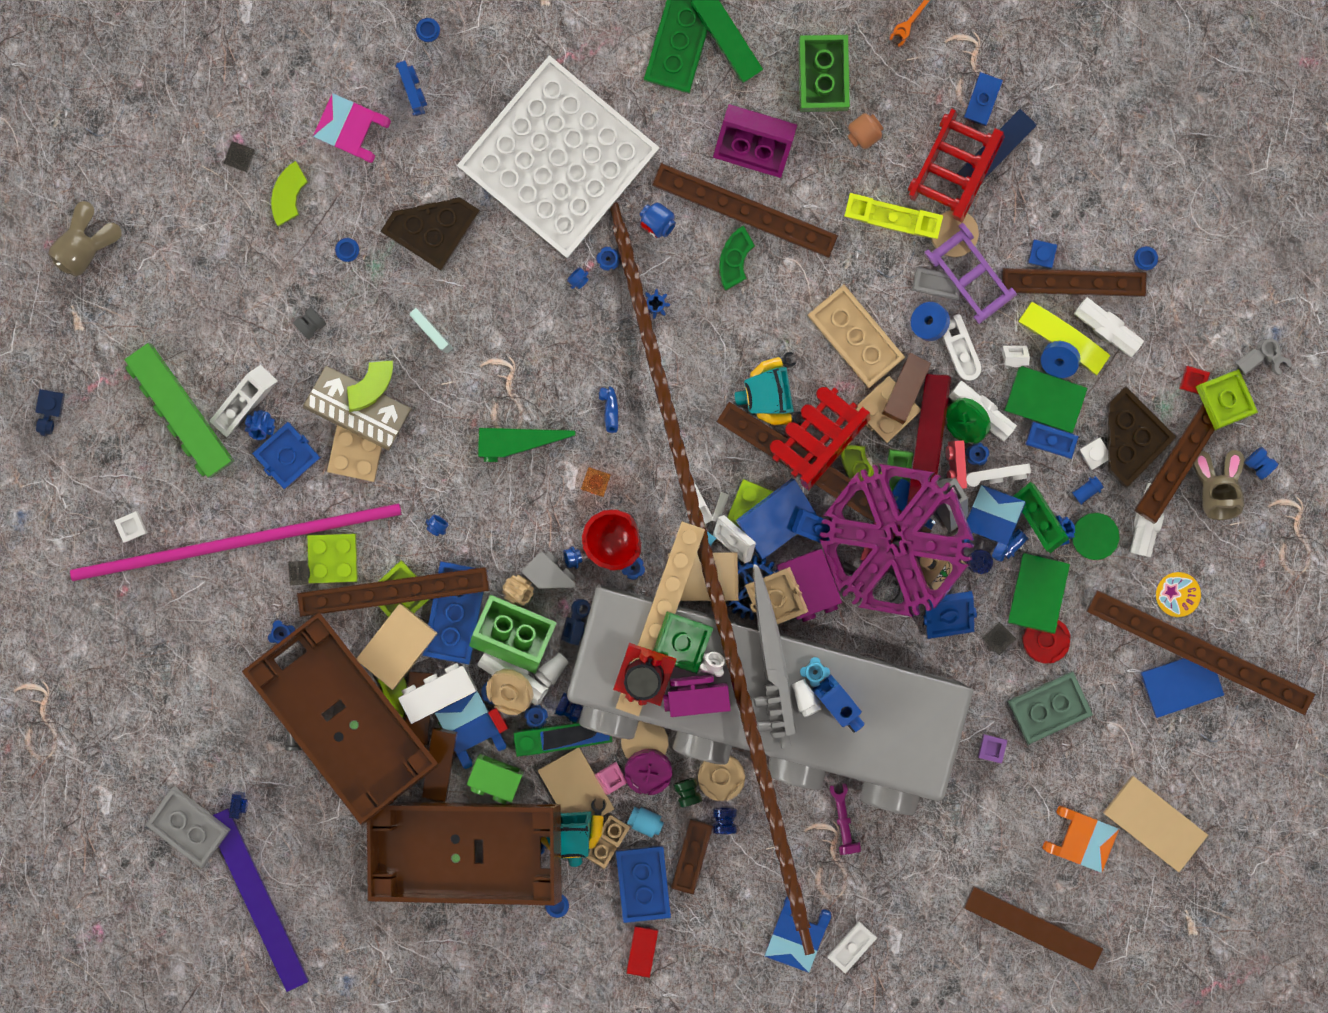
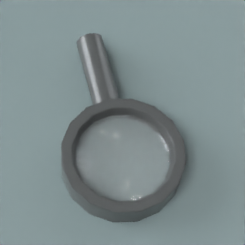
M845 561L842 564L844 572L851 576L858 569ZM890 568L874 588L873 596L875 599L898 603L902 598L903 593L894 569Z

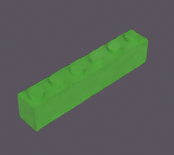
M145 344L124 359L128 364L125 367L132 378H138L142 384L139 386L140 390L147 398L151 397L155 402L154 410L161 418L164 416L169 422L167 428L174 437L179 436L183 442L181 448L188 457L193 456L197 462L195 467L202 476L206 475L208 478H212L235 462L153 344Z

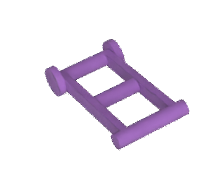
M961 223L959 225V232L933 252L926 250L924 254L934 267L940 265L976 312L974 319L980 324L1017 296V293L1012 287L1009 290L1005 287L970 241L974 238L970 230L964 223ZM961 241H964L980 264L958 280L941 257ZM987 271L1003 294L983 310H980L964 287Z

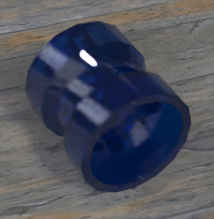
M974 550L968 555L972 557V560L967 561V564H970L968 568L974 573L985 574L993 567V558L987 551Z
M563 692L554 714L560 717L566 716L570 721L576 723L583 705L572 703L569 711L566 712L570 701L567 698V693Z
M729 807L713 808V816L715 821H717L713 825V833H737V825L733 823L734 818L737 816V809Z

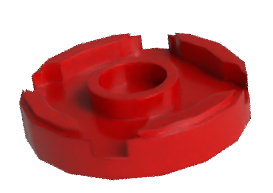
M1059 619L1055 634L1030 628L1024 629L1022 637L1023 648L1027 655L1036 662L1044 664L1055 663L1062 659L1069 651L1070 632Z

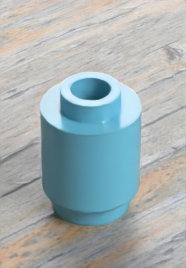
M634 806L627 824L632 826L631 829L652 838L654 834L659 835L664 822L660 821L661 815L643 807L639 809Z

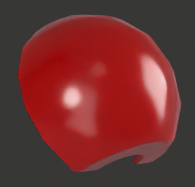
M616 509L603 510L593 515L585 524L582 534L583 549L588 559H591L598 566L610 571L622 570L632 565L640 556L642 548L639 531L633 517L629 513Z

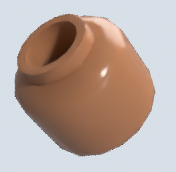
M864 113L848 125L850 134L847 137L854 147L859 145L863 149H868L882 138L881 131L884 128L873 114L869 116Z

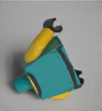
M788 352L782 358L776 357L762 361L751 372L750 378L744 381L745 390L735 392L736 404L738 406L748 404L750 413H756L758 419L771 425H787L790 422H795L801 426L803 422L798 423L796 421V416L801 414V411L794 412L787 368H791L796 364V362L790 364L786 361V357L792 356L793 353Z
M596 798L592 801L591 808L595 811L594 815L591 812L561 813V859H568L571 867L580 866L583 863L582 858L589 856L590 849L595 848L601 838L604 819L601 814L607 805L605 799H603V808L601 809L595 806ZM541 837V843L550 850V837Z

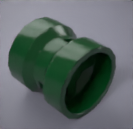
M696 777L673 784L675 792L680 795L678 799L680 808L702 802L701 794L696 792L698 785Z

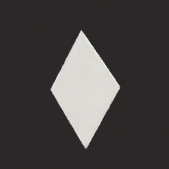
M721 492L712 521L717 522L718 517L722 516L728 494Z

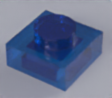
M235 791L232 794L229 818L239 819L242 817V813L246 814L248 799H244L245 792Z

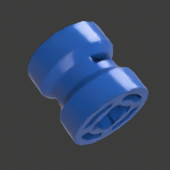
M1263 447L1255 450L1244 461L1249 468H1253L1256 471V476L1260 480L1266 478L1279 465L1275 459L1267 456V451Z

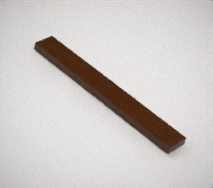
M661 163L652 184L653 187L827 258L830 257L838 237L834 233Z
M487 567L301 592L297 593L300 617L316 615L319 612L325 614L490 591Z

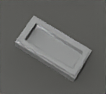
M916 267L911 291L959 300L960 291L946 273ZM955 275L958 280L963 277Z

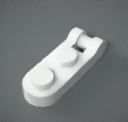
M960 314L952 316L953 319L950 320L949 328L942 337L957 374L961 379L971 381L980 375L981 364ZM957 328L959 334L951 337L949 330Z
M1030 463L967 473V486L975 487L983 480H989V484L1004 482L1003 477L1012 476L1013 480L1026 479L1027 474L1031 473Z

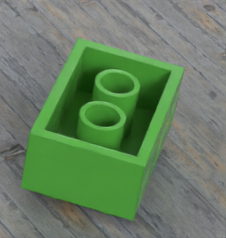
M801 35L798 40L800 112L848 111L850 108L848 35Z
M490 595L473 632L469 646L536 674L557 622Z

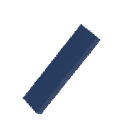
M1021 109L1001 127L1000 130L1004 132L1005 138L985 178L1037 126ZM983 146V147L975 154V156H977L978 154H979V155H982V153H983L985 147ZM966 163L957 174L965 178L967 176L971 177L974 168H972L971 164Z

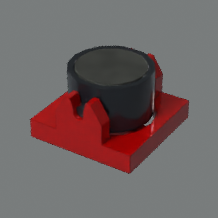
M629 643L613 690L626 694L625 698L629 702L635 700L640 706L646 705L647 702L660 706L675 666L676 658Z

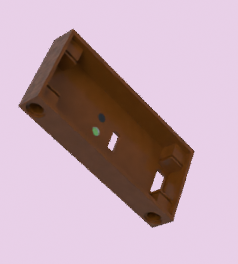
M320 612L242 671L361 826L438 767V763ZM297 641H300L307 652L282 670L274 659ZM341 700L346 708L329 721H326L322 714Z
M392 802L367 822L368 901L554 906L562 901L561 805ZM541 837H550V868H542ZM475 840H483V863H475Z

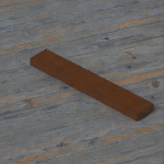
M1003 268L1002 283L1008 290L1012 287L1016 293L1145 297L1147 272Z
M1203 402L1134 510L1153 524L1158 521L1215 431Z
M973 886L963 906L964 909L1091 970L1094 969L1103 951L1102 947Z

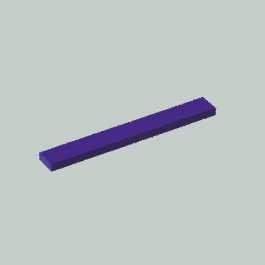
M227 808L214 814L215 818L231 829L220 844V851L286 992L309 982L308 976L230 809Z

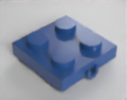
M406 60L396 63L397 65L395 66L399 70L414 111L412 113L413 116L425 114L424 106H427V102L421 88H416L415 84L420 82L413 65L408 66Z
M287 422L252 453L265 467L263 470L268 476L272 475L283 489L289 487L321 458L309 445L310 441L304 435H301L290 422Z
M972 591L948 594L936 608H933L932 602L928 600L932 605V610L927 611L925 607V615H923L927 639L975 632L974 618H977L976 608H974Z

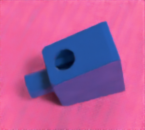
M831 674L820 682L819 686L812 689L842 727L848 726L855 733L864 726L865 723L859 717L862 711Z

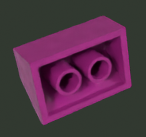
M728 104L713 158L781 178L797 124Z

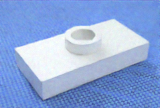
M725 515L718 517L713 536L731 552H738V558L744 563L751 561L756 542Z
M858 921L827 957L846 974L877 939V936Z

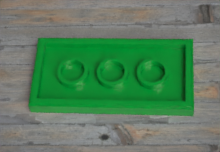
M667 0L644 81L690 94L708 29L690 3L692 0Z

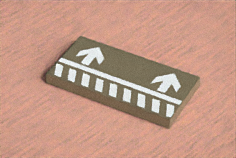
M325 366L306 399L303 408L389 451L411 412V408L382 394L369 407L349 412L347 387L359 382Z

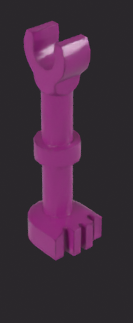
M845 783L842 784L843 791L840 794H836L834 786L831 785L829 791L835 797L838 813L836 821L837 826L840 825L843 842L839 846L840 855L861 852L860 842L852 843L849 826L851 818L848 817L845 803V795L848 791L847 785Z

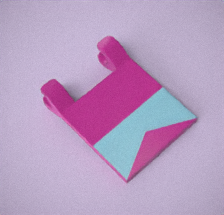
M332 93L313 137L372 163L375 155L371 151L361 148V145L372 122L388 128L391 120L387 116Z

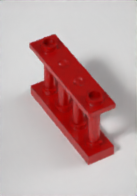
M951 108L949 114H944L939 125L942 129L917 179L913 178L910 182L908 191L910 192V199L916 201L918 195L921 194L950 207L951 211H953V218L963 223L1005 136L1003 131L996 128L992 134H985L956 121V110ZM952 129L983 143L985 149L982 155L978 154L975 156L946 143L945 140L950 130ZM943 151L971 164L972 168H974L971 177L967 176L965 178L935 164L934 162L939 152ZM929 172L962 186L961 189L964 192L961 198H951L923 185Z

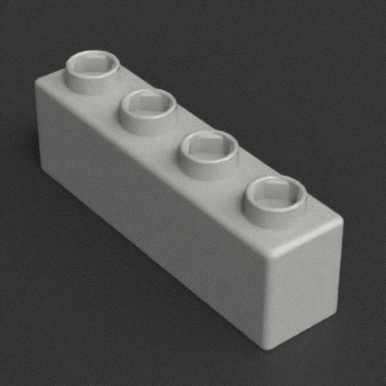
M598 584L567 693V698L570 702L583 705L579 724L589 730L623 739H633L635 737L639 721L677 731L673 744L675 752L720 765L728 763L733 746L750 751L727 664L723 667V676L717 677L713 675L714 682L707 684L727 683L731 711L670 717V711L665 712L664 698L660 706L647 702L646 705L642 706L639 716L616 709L621 694L613 690L629 643L635 645L639 643L654 599ZM678 606L675 614L713 627L705 653L718 652L724 657L721 637L717 630L714 615ZM730 620L756 721H768L767 706L755 707L754 705L755 697L766 696L763 685L770 683L764 676L758 627ZM779 633L786 662L796 733L789 735L791 747L781 749L780 737L772 738L771 730L759 732L765 754L771 756L768 764L771 777L790 785L811 790H820L822 788L826 772L864 782L860 801L879 809L913 816L916 813L920 797L934 801L943 800L973 695V689L955 680ZM811 658H819L820 663L824 667L829 668L830 674L862 711L859 717L865 724L857 732L853 733L848 726L842 727L823 703L820 704L822 710L804 718L802 713H799L794 690L791 685L805 679L811 689L814 688L810 685V681L800 674L801 668L806 667L810 663ZM674 667L670 679L709 675V673L702 672L700 667L697 674ZM670 680L664 695L668 694V688H677V686H670Z

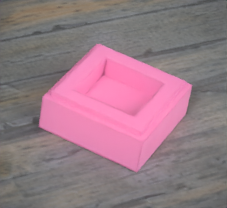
M617 762L594 774L606 795L627 783Z

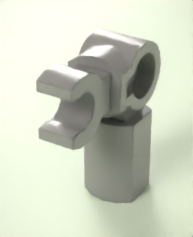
M1274 339L1261 340L1257 345V350H1251L1234 363L1244 376L1260 365L1264 358L1272 363V371L1277 375L1282 374L1279 369L1281 362L1286 367L1290 368L1292 366L1289 359L1281 356L1282 352L1279 349L1278 342Z

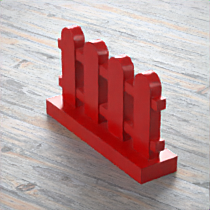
M827 387L819 388L816 395L821 403L816 408L809 404L802 407L801 416L805 421L801 426L795 422L788 423L785 430L790 438L784 444L780 440H774L770 444V451L774 455L772 460L776 463L781 460L793 470L791 472L793 477L797 478L800 475L801 485L808 491L870 421V412L862 407L857 411L858 405L854 402L851 405L837 396L839 391L836 388L832 390ZM826 407L839 416L835 423L822 414ZM845 422L848 423L843 429L840 428ZM810 425L824 434L820 440H817L806 431ZM831 440L832 442L826 447L825 444ZM795 442L809 452L804 459L791 449ZM815 457L816 461L811 465L810 462Z

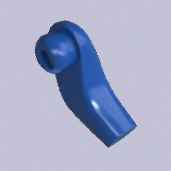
M611 386L608 389L602 387L599 390V399L606 400L604 410L606 431L616 433L618 431V403L615 390Z

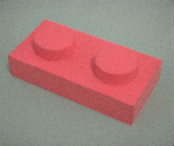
M964 440L950 441L945 450L946 459L949 461L950 470L947 472V478H956L961 488L964 489L967 488Z

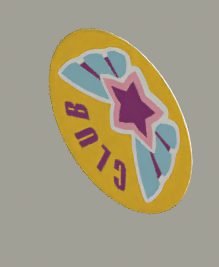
M1183 572L1168 574L1157 586V603L1161 610L1170 616H1187L1195 611L1200 603L1201 590L1199 584L1189 574Z

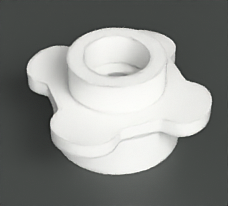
M718 652L705 653L703 656L704 662L700 665L701 671L717 677L723 676V667L726 665L724 657Z

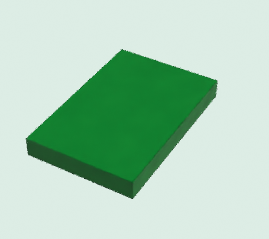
M1021 366L1018 367L1004 411L1072 434L1088 388Z
M1023 553L1007 623L1055 634L1070 564Z

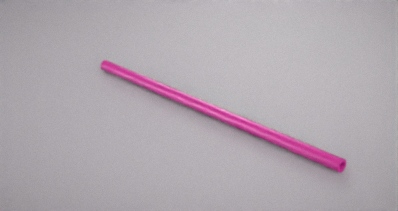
M400 503L81 567L70 570V576L72 581H78L402 515Z

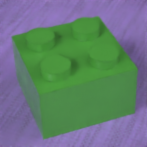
M480 753L467 785L471 787L470 791L476 794L484 795V793L493 795V800L499 803L506 804L507 801L512 803L524 770Z

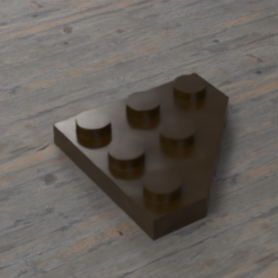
M460 197L420 205L414 208L401 209L392 212L380 232L442 271L480 213V210Z
M1125 386L1107 404L1108 471L1127 488L1176 436Z

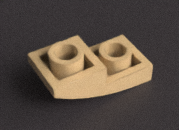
M609 815L603 824L601 838L596 847L590 849L589 856L586 859L605 869L630 829V826Z

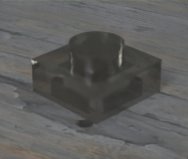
M232 141L223 164L248 173L255 150Z
M307 560L288 562L290 586L308 585L310 569L307 565Z
M999 621L982 637L997 655H1000L1016 640Z

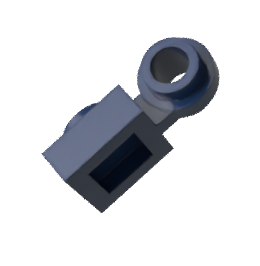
M39 389L35 413L45 414L43 419H38L36 425V432L40 433L41 436L52 435L54 421L51 420V416L61 417L65 398L64 393Z
M577 599L573 602L571 618L566 617L560 640L579 645L584 634L585 623L581 621V618L588 616L591 608L587 600Z

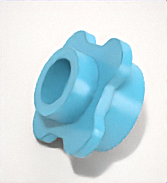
M813 657L806 667L801 668L800 674L810 681L811 686L817 687L824 677L830 675V670L820 663L819 658Z

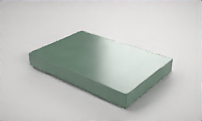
M1073 671L1007 701L1027 745L1093 715Z

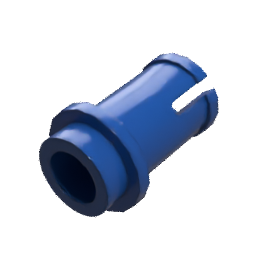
M1096 476L1093 478L1089 477L1087 483L1072 492L1081 505L1097 492L1100 494L1101 489L1104 488Z
M1017 529L1012 535L1005 555L1007 559L1014 557V553L1029 540L1020 529Z

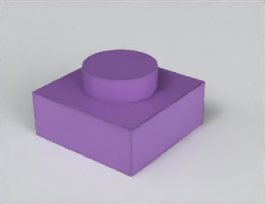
M983 734L978 758L1002 763L1008 740Z

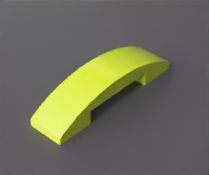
M853 193L849 195L844 217L870 225L932 239H938L943 215L923 210H913Z
M1033 302L1030 303L1018 321L1049 342L1064 341L1073 345L1080 354V365L1095 375H1098L1110 357L1105 350L1088 337Z

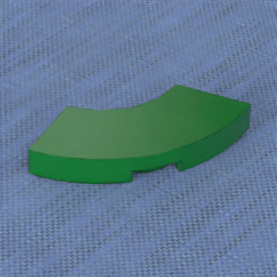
M744 225L729 237L720 256L719 273L725 291L747 279L744 273V260L748 252L755 245Z

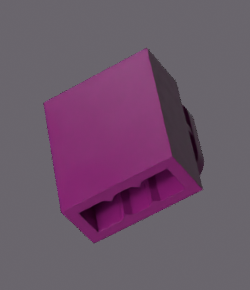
M821 548L776 565L778 571L788 567L791 568L797 585H799V590L802 592V597L809 612L795 617L797 620L802 619L803 622L816 618L815 613L822 610L826 614L839 609L838 604H841L842 600Z
M712 674L670 679V686H677V688H668V694L664 695L665 712L670 711V717L731 711L728 685L726 682L707 684L714 682Z

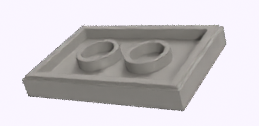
M175 786L170 789L146 823L147 827L201 869L205 867L231 830Z

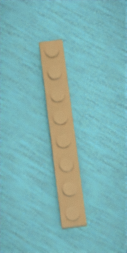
M681 521L638 646L653 650L666 612L676 613L705 529ZM621 693L616 709L639 716L642 706L635 700L629 702L625 698L626 694Z

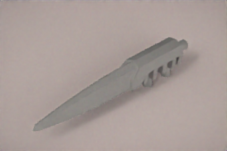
M753 564L756 612L764 676L770 682L763 685L766 696L754 698L755 707L767 706V715H769V720L757 722L759 732L771 730L772 738L780 737L781 749L790 748L789 735L796 733L782 642L759 566Z

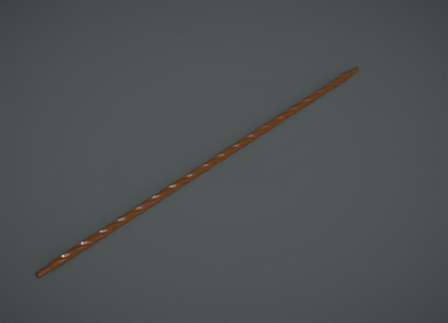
M615 202L610 208L614 222L613 232L618 244L624 274L627 278L628 289L636 313L650 374L655 385L660 412L664 419V427L673 454L678 481L683 492L688 519L691 525L705 529L697 553L702 565L707 592L711 599L717 630L721 637V645L731 676L736 703L740 710L746 741L750 748L753 768L760 786L765 814L770 824L771 837L780 863L786 894L790 901L796 931H799L805 956L814 954L815 951L809 932L811 926L807 919L806 906L797 881L796 868L787 842L786 830L777 804L776 792L767 766L761 735L757 729L754 708L747 691L744 670L737 653V644L731 622L728 618L722 587L718 580L713 552L708 543V534L702 512L699 508L694 480L689 471V461L684 442L680 436L679 423L671 401L665 370L661 364L657 339L652 330V321L646 299L643 295L638 267L634 261L631 240L625 223H623L619 204Z

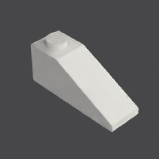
M259 365L246 374L210 419V422L223 435L228 437L266 397L278 381Z

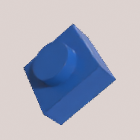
M1034 239L1028 264L1052 269L1057 245Z

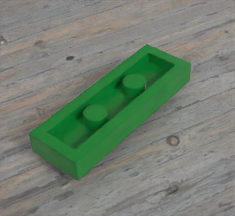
M1028 483L1013 495L1015 498L1026 501L1022 513L1047 552L1052 553L1069 539L1034 483Z

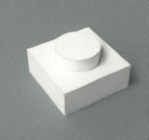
M1003 346L1002 355L1005 366L1021 367L1022 365H1029L1030 356L1027 346Z
M1100 437L1079 449L1090 470L1108 461V449Z
M138 511L114 521L123 543L147 534Z

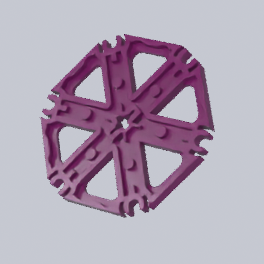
M879 464L880 470L878 465H873V476H868L866 469L861 470V476L864 480H862L860 472H857L824 514V516L831 517L833 520H822L823 524L830 526V531L828 533L821 532L820 536L824 538L829 537L830 540L820 539L839 592H842L843 588L848 586L842 595L847 597L850 592L855 593L856 597L852 602L853 605L858 604L863 598L858 606L859 608L913 617L914 615L911 612L912 606V611L917 616L920 615V604L925 605L927 611L932 610V605L928 600L932 602L933 608H936L970 566V564L962 563L961 560H972V557L964 555L963 550L966 547L974 548V544L964 543V539L974 541L954 487L946 494L945 492L949 490L951 484L948 482L942 488L938 486L937 482L941 478L940 475H935L930 481L935 472ZM894 476L917 479L921 483L920 490L901 514L889 485L890 479ZM857 491H864L876 524L844 518L842 511ZM941 504H948L958 526V533L955 536L921 532L920 530ZM894 533L896 536L902 537V540L899 541V547L891 543ZM840 544L872 548L873 550L852 576L845 574L837 554V547ZM916 556L949 561L952 564V572L937 590H931L927 586ZM891 567L894 569L905 598L900 604L880 601L873 596L874 588Z

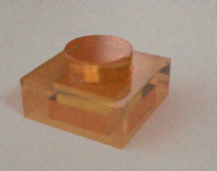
M588 467L581 490L604 497L611 474Z

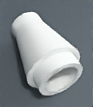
M558 653L554 658L540 666L534 676L541 684L549 688L551 685L554 686L569 662L563 655Z
M805 679L791 685L794 690L799 713H802L804 718L822 710L820 706L822 702L806 683Z

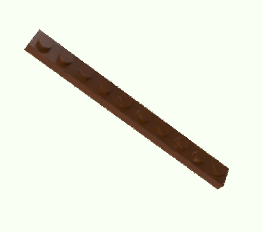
M728 402L716 421L772 458L774 455L770 451L771 442L780 440L785 444L788 440L731 402ZM795 443L791 447L803 459L809 453ZM815 457L811 460V465L816 461ZM830 466L815 485L833 497L838 498L852 479ZM857 491L847 503V506L876 523L864 491ZM923 526L920 530L921 532H932V530H930L926 526Z
M1096 590L1086 610L1090 614L1303 715L1306 714L1316 695L1304 687L1102 591Z

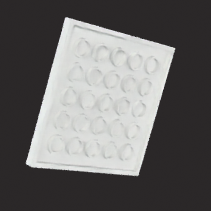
M549 55L458 163L457 167L568 259L660 148Z

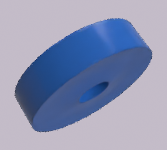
M925 302L919 305L911 317L913 332L925 341L940 339L945 335L950 325L949 313L936 302ZM933 318V322L928 325V320Z
M1055 341L1049 343L1044 348L1041 356V365L1051 376L1067 378L1076 373L1081 358L1078 350L1070 343Z

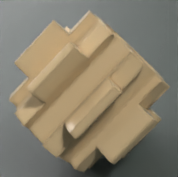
M517 575V577L511 576L502 587V593L506 595L504 599L516 606H524L534 594V588L530 586L532 582L520 575Z

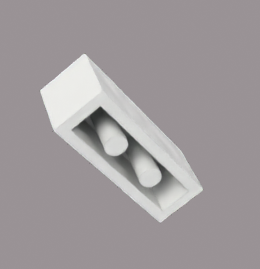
M455 663L445 668L446 674L440 677L433 674L423 680L424 685L418 688L412 685L402 690L403 695L398 699L411 724L477 691L465 664L459 667L458 663Z

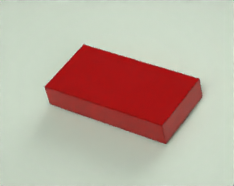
M635 925L626 974L650 978L658 929Z

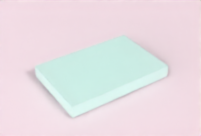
M415 308L410 312L412 319L441 351L448 354L453 349L450 343L421 311Z

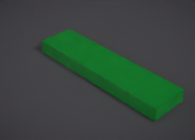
M692 0L690 2L742 84L763 70L719 0Z

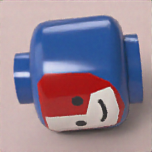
M656 202L651 206L647 204L640 212L642 217L640 221L641 228L655 238L667 237L676 225L674 213L661 203Z

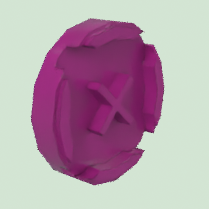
M643 749L635 752L627 760L625 780L628 786L636 793L655 795L662 792L670 784L672 765L668 757L662 752L654 749Z

